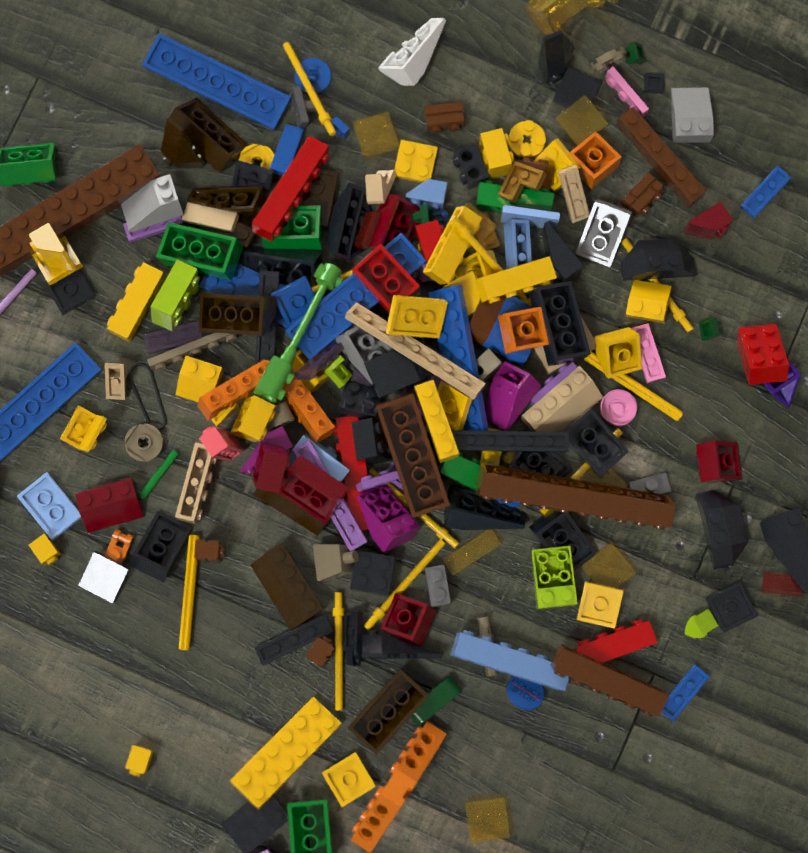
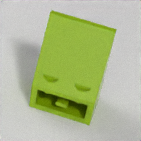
M564 546L531 550L537 610L577 605L571 547Z

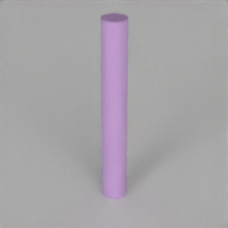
M32 268L0 303V314L37 274Z

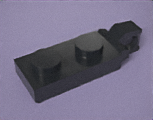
M360 611L344 613L343 651H345L347 656L346 666H360L363 612Z

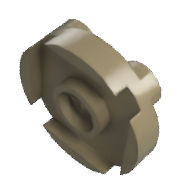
M624 46L619 47L621 51L616 52L613 49L598 57L596 64L593 62L590 64L593 70L601 74L608 71L610 65L614 63L618 65L627 60L625 57L627 52Z
M140 424L133 426L125 436L126 451L131 458L138 462L149 463L156 459L163 450L164 439L160 431L153 425ZM141 439H149L147 441L149 445L147 447L144 446L143 448H141V443L139 441Z

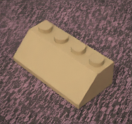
M579 366L522 415L521 420L532 432H562L584 411L592 408L603 399V396L593 380Z

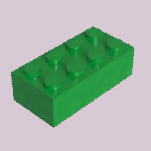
M168 222L156 258L164 265L171 267L174 266L176 260H179L197 268L198 273L232 281L243 245L235 237Z

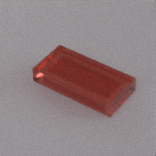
M366 212L354 247L358 249L369 248L381 217L380 212Z
M763 573L761 592L801 597V589L791 576Z

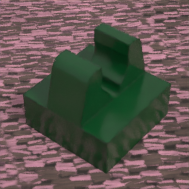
M635 41L629 43L625 50L627 55L631 54V57L625 60V62L629 65L645 63L646 59L642 45Z
M427 204L419 205L420 211L413 213V221H417V223L424 224L434 221L433 208Z
M716 317L699 322L702 341H708L723 335V332H719L718 328L721 322Z

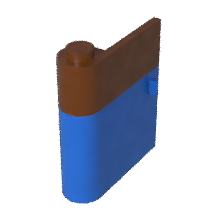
M506 295L500 297V301L491 304L489 301L482 303L480 298L473 316L469 318L472 340L522 366L532 349L505 354L498 316L533 307L516 297L507 298Z

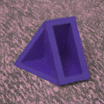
M788 361L787 381L764 383L772 396L788 408L801 377L791 361Z

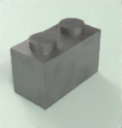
M445 566L425 568L431 607L450 605Z

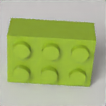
M176 260L151 305L153 323L170 331H173L175 326H179L183 311L188 310L192 295H196L200 287L198 285L200 277H198L197 268Z

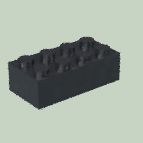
M572 281L540 286L531 291L529 296L532 307H541L549 342V345L543 346L548 367L584 360L591 352Z

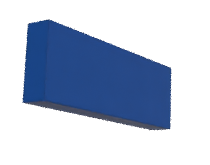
M285 125L270 169L274 170V174L283 176L294 160L304 133L303 128Z
M777 165L740 205V208L754 219L792 177Z
M694 664L669 694L661 713L674 722L710 676Z

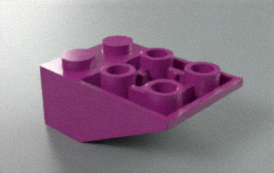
M505 361L493 377L484 406L487 421L508 431L541 385L530 373Z
M283 426L265 435L240 469L241 474L249 475L253 473L261 442L283 446L288 454L291 453L290 449L293 446Z
M386 484L357 496L372 539L383 552L411 541L420 528Z

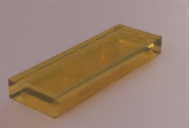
M486 530L443 558L442 561L452 576L500 546L501 543L492 530Z

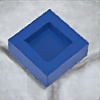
M336 116L331 121L336 131L335 135L346 139L350 135V129Z

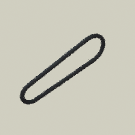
M136 364L129 370L128 378L147 423L151 425L131 379V373L134 368L143 366L148 369L164 420L163 425L157 429L162 430L166 426L167 421L153 372L146 364Z

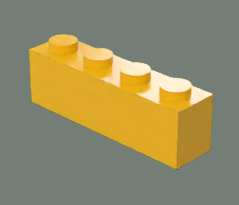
M466 206L455 208L451 218L456 216L464 226L467 225L471 230V234L474 235L480 228L482 217ZM450 221L422 272L439 284H449L454 279L455 271L462 263L465 251L471 246L466 239H463L458 234V230Z
M549 256L475 280L482 303L489 301L491 304L500 301V297L505 295L507 298L518 295L517 292L521 290L526 293L534 290V286L551 285V281L557 277Z
M144 262L141 267L138 266L135 270L133 282L127 285L125 289L126 295L123 299L119 300L115 315H112L107 322V329L110 333L128 342H131L166 277L164 272Z
M431 380L416 385L415 393L439 462L442 463L459 457V451L434 381Z

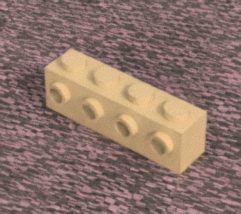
M195 442L175 515L177 520L197 524V520L202 518L203 509H201L203 501L206 502L208 496L206 487L207 483L212 481V464L215 465L217 459L212 458L205 446Z

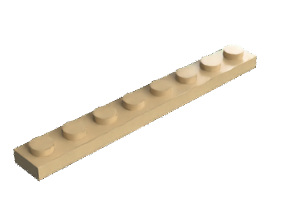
M357 302L346 313L345 318L472 399L475 400L483 390L486 383L411 336L388 335L386 333L388 322Z

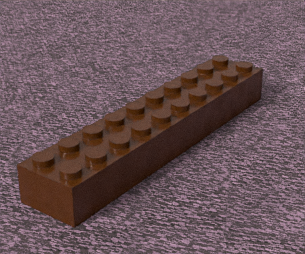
M141 144L0 226V277L33 258L32 255L35 252L30 245L32 239L29 236L33 231L49 223L59 239L64 236L67 238L118 208L151 180L159 178V173Z
M480 463L476 481L479 495L487 500L498 498L505 503L516 501L520 502L523 506L539 505L542 509L550 510L551 508H556L563 513L574 511L581 516L592 514L596 515L597 518L605 520L608 517L615 518L616 521L622 523L632 521L639 526L650 524L657 529L671 528L676 508L670 496L665 494Z

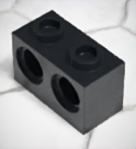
M476 143L454 151V158H452L456 169H460V180L463 185L467 186L468 190L479 186L480 182L489 181L490 176ZM469 156L471 160L465 162L462 160V157ZM475 172L478 174V177L472 179L469 177V174Z

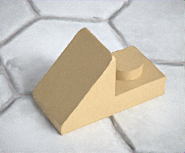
M394 170L377 171L376 174H367L365 176L368 204L385 203L396 178Z
M105 363L106 399H126V377L128 371L125 364Z

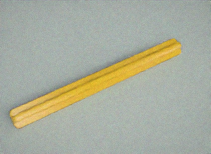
M590 351L591 354L584 360L604 373L597 355ZM623 374L612 377V379L674 420L678 421L682 417L683 412L628 375Z
M189 535L179 638L180 650L190 649L198 562L194 557L195 541L197 539L200 540L198 535Z

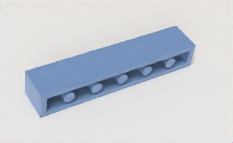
M463 630V633H457L450 656L558 691L566 690L569 677L565 675L563 678L556 675L547 656L537 654L535 657L529 655L530 651L519 648L517 651L511 649L512 645L500 642V645L492 643L493 639L485 636H482L481 639L474 637L475 633Z

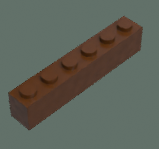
M634 107L618 118L616 124L688 209L703 198L706 190Z
M560 644L550 664L553 670H555L554 673L563 678L566 675L572 678L571 681L581 686L584 683L589 686L590 690L596 693L602 691L607 694L608 698L614 701L620 699L624 701V705L632 709L638 707L642 709V713L650 717L652 715L660 716L669 697L665 690Z

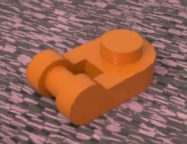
M116 529L106 551V556L122 564L126 559L134 536L130 534L125 535L122 531ZM118 541L124 542L123 548L117 546Z

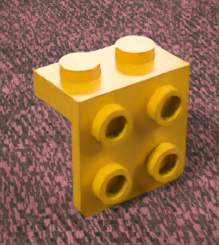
M77 406L60 440L81 451L89 452L95 448L97 444L96 438L99 433L105 430L107 418L95 415L85 408Z

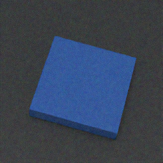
M305 276L271 293L272 297H276V305L288 328L307 312L315 296Z

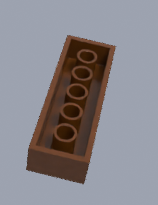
M409 393L376 404L375 408L411 516L414 518L450 506L414 394Z

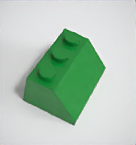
M55 143L0 148V186H13L22 183L28 185L41 181L47 183L56 180Z
M321 205L295 207L290 221L285 222L282 226L283 230L279 237H275L273 242L262 237L265 249L322 250Z
M327 800L287 803L291 853H331Z

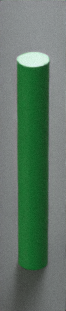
M171 451L138 495L140 498L146 499L179 455L176 451Z

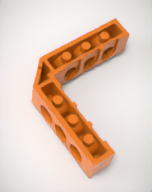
M262 360L201 396L197 406L206 419L209 421L218 416V413L222 410L233 407L236 402L244 397L248 398L254 392L269 361ZM292 369L291 372L294 374V377L290 384L285 383L283 389L286 390L283 398L298 417V422L302 423L309 432L311 440L318 444L331 436L335 426Z
M428 721L423 727L419 726L413 734L416 739L411 738L406 745V748L409 750H403L398 758L401 761L400 764L396 762L390 770L393 775L384 788L382 786L379 787L374 795L377 799L372 798L366 807L369 811L365 809L359 818L362 822L357 821L353 827L352 832H354V835L350 839L352 842L371 853L447 735L445 732Z

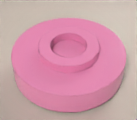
M617 389L608 392L600 404L601 416L608 424L613 426L627 425L633 420L637 412L635 398L625 390Z

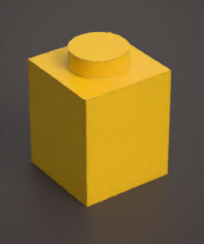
M46 534L41 535L29 544V547L43 565H52L61 554Z
M133 745L125 768L129 769V773L140 777L141 773L147 774L154 751Z

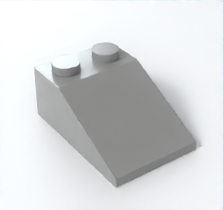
M671 88L673 143L711 142L714 136L709 89Z
M170 174L151 180L121 204L129 232L184 215Z
M597 198L575 254L611 267L633 211Z
M355 324L335 339L343 354L371 384L373 383L364 363L393 351L390 346Z

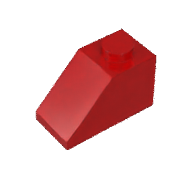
M438 220L417 225L415 228L426 263H428L444 232L443 225H439Z

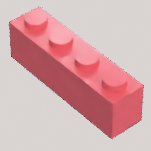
M208 427L202 432L203 435L199 437L212 458L230 462L245 451L237 438L230 434V431L218 427Z

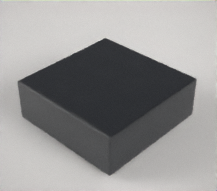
M645 73L643 93L662 94L664 74Z

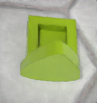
M341 355L331 361L324 369L326 375L339 388L344 386L352 376L341 363L344 361Z
M709 609L697 616L693 615L688 620L685 627V635L693 638H704L709 631L719 625Z

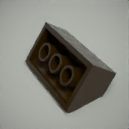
M197 98L175 107L170 115L184 129L191 140V144L198 150L197 153L220 173L230 168L240 158L244 148L249 146Z
M200 293L199 332L264 336L276 317V297Z
M256 489L253 494L317 536L327 526V524H324L280 493Z
M283 543L271 549L251 564L252 569L290 631L324 611Z
M400 669L347 729L377 755L429 695Z

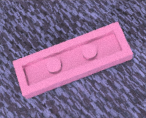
M614 67L609 69L606 74L608 85L617 90L619 98L623 102L626 101L630 108L634 107L642 117L646 116L649 108Z
M649 324L631 328L639 333L642 370L646 383L666 378Z

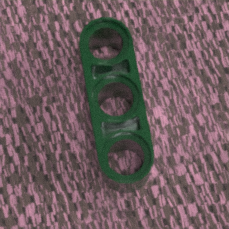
M449 676L428 693L429 697L410 718L419 727L460 694L462 690Z

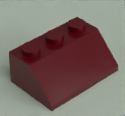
M388 194L385 203L379 206L364 246L372 251L380 244L385 247L400 233L412 244L416 234L415 228L419 225L417 221H413V213L420 211V208L400 195Z
M300 455L288 468L285 475V485L283 488H280L279 493L324 524H327L349 487Z
M132 478L75 493L78 509L87 533L144 518L136 485Z

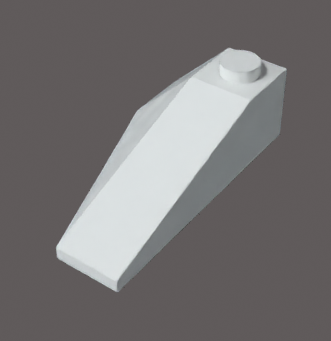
M431 18L415 32L416 36L413 39L402 43L403 48L397 53L392 52L378 69L400 85H416L425 73L445 25V18Z

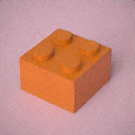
M596 131L569 152L581 167L578 170L580 178L591 189L615 171L621 161V156Z
M541 307L509 312L498 316L505 354L549 345Z

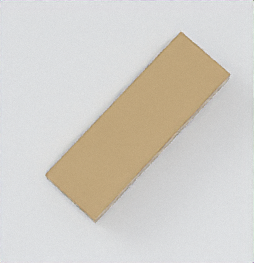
M574 165L558 171L571 222L575 223L588 218L590 214L578 167Z
M187 203L181 220L186 223L233 233L239 215L230 211Z

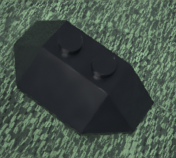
M348 183L334 204L327 242L331 254L346 261L352 260L366 249L364 245L370 232L373 210L371 204L367 202L365 188Z
M675 238L639 240L620 263L623 281L697 276L694 257Z
M715 490L696 494L713 570L733 566L748 543L740 504Z

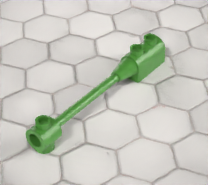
M320 263L314 277L317 278L316 282L320 286L290 345L287 346L280 358L274 355L267 364L253 392L257 396L269 402H276L277 399L282 400L286 393V390L283 389L285 383L290 384L294 377V374L291 372L293 369L292 365L296 348L326 289L332 290L334 286H339L343 280L340 276L341 270L337 266L330 263H325L324 265Z

